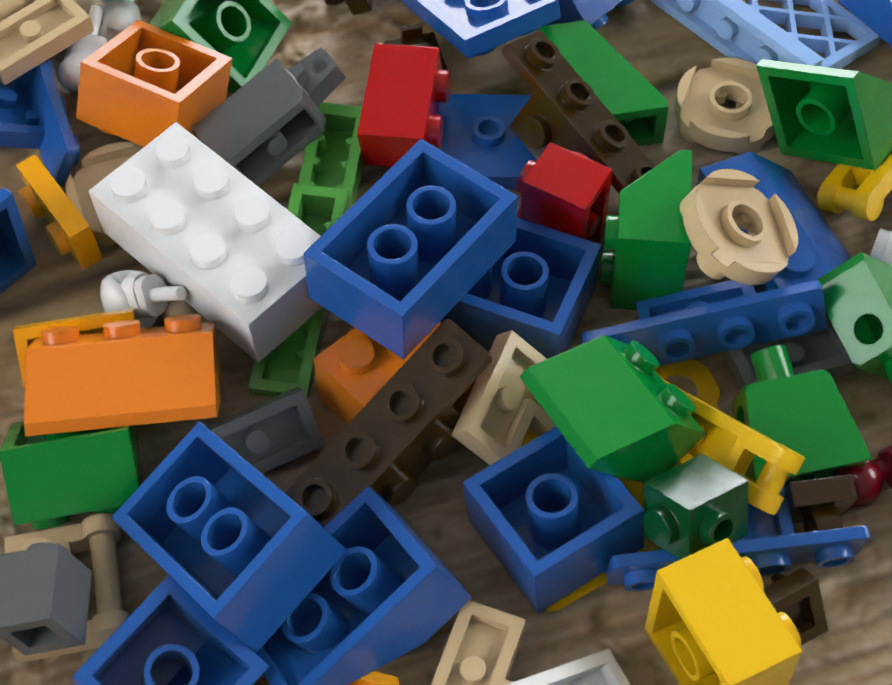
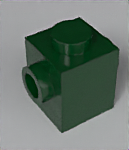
M701 454L645 481L644 537L681 560L726 538H729L730 542L734 543L747 536L749 480L706 455Z

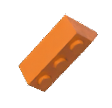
M182 314L165 318V326L140 328L139 320H120L103 324V332L79 334L78 326H58L42 330V338L35 339L26 349L25 436L218 417L223 395V382L216 321L201 323V315Z

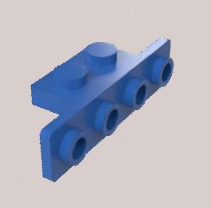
M48 59L5 86L0 82V147L39 149L45 168L59 186H64L71 167H75L79 161L80 142L78 136L72 134L67 119L66 100L63 96L59 95L54 81V65Z
M730 280L638 301L636 306L639 320L584 332L581 335L582 344L602 335L627 344L635 340L655 356L660 366L679 363L693 358L742 349L751 345L823 330L827 327L824 294L821 283L818 280L760 293L755 292L754 285Z
M783 485L779 494L784 497V500L776 515L766 513L748 503L747 536L735 541L732 545L741 558L746 556L752 560L761 576H771L790 570L793 563L815 561L816 567L820 569L836 568L850 564L855 560L854 556L870 540V535L866 525L795 534ZM664 549L614 555L611 557L605 571L607 585L624 584L625 590L631 592L651 590L654 587L657 570L677 562L679 559Z

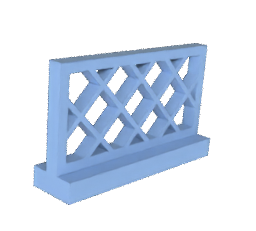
M649 0L726 57L743 59L755 64L765 59L841 69L876 48L881 39L854 14L833 0H765L781 2L782 9L758 6V0H747V4L742 0ZM793 4L809 6L817 13L796 11L793 8ZM776 24L785 25L786 31H784ZM796 27L819 29L821 36L799 34ZM832 31L847 33L856 40L833 38ZM816 52L824 53L825 59Z

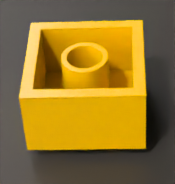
M729 538L657 570L644 629L678 685H789L802 654L798 630L787 614L784 612L777 613L764 593L763 580L756 565L746 556L741 558Z

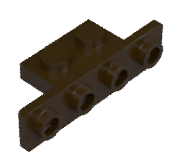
M537 30L506 44L502 54L534 91L509 127L537 160L550 142L569 151L579 152L590 160L613 169L611 185L619 194L622 189L656 167L632 139L626 128L616 120L595 95L589 84L579 76L559 52L557 46L542 31Z
M446 319L286 490L285 494L308 512L323 528L367 486L372 488L390 506L395 507L402 504L414 492L418 485V477L433 460L444 458L458 444L459 441L452 436V432L460 414L452 405L491 364L492 356L451 319Z

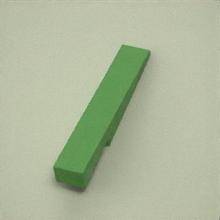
M322 102L318 106V109L326 118L324 132L306 146L298 184L293 183L287 210L320 236L356 201L364 167L357 136L362 106ZM322 307L259 363L254 360L248 386L250 394L275 397L299 387L304 390L306 398L309 400L315 374L313 358L320 353L329 310Z

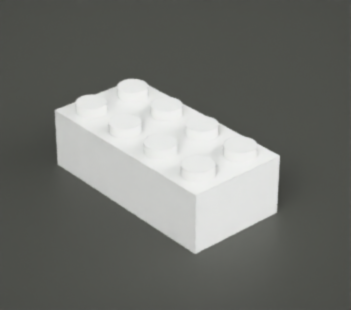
M177 122L89 190L103 232L151 273L160 276L168 287L184 286L187 290V297L184 301L209 322L216 321V328L257 363L323 307L308 296L303 254L321 236Z

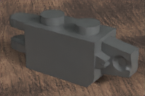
M323 48L317 49L288 69L276 58L192 127V130L198 136V140L255 185L259 186L324 132L326 118L318 109V106L346 77Z

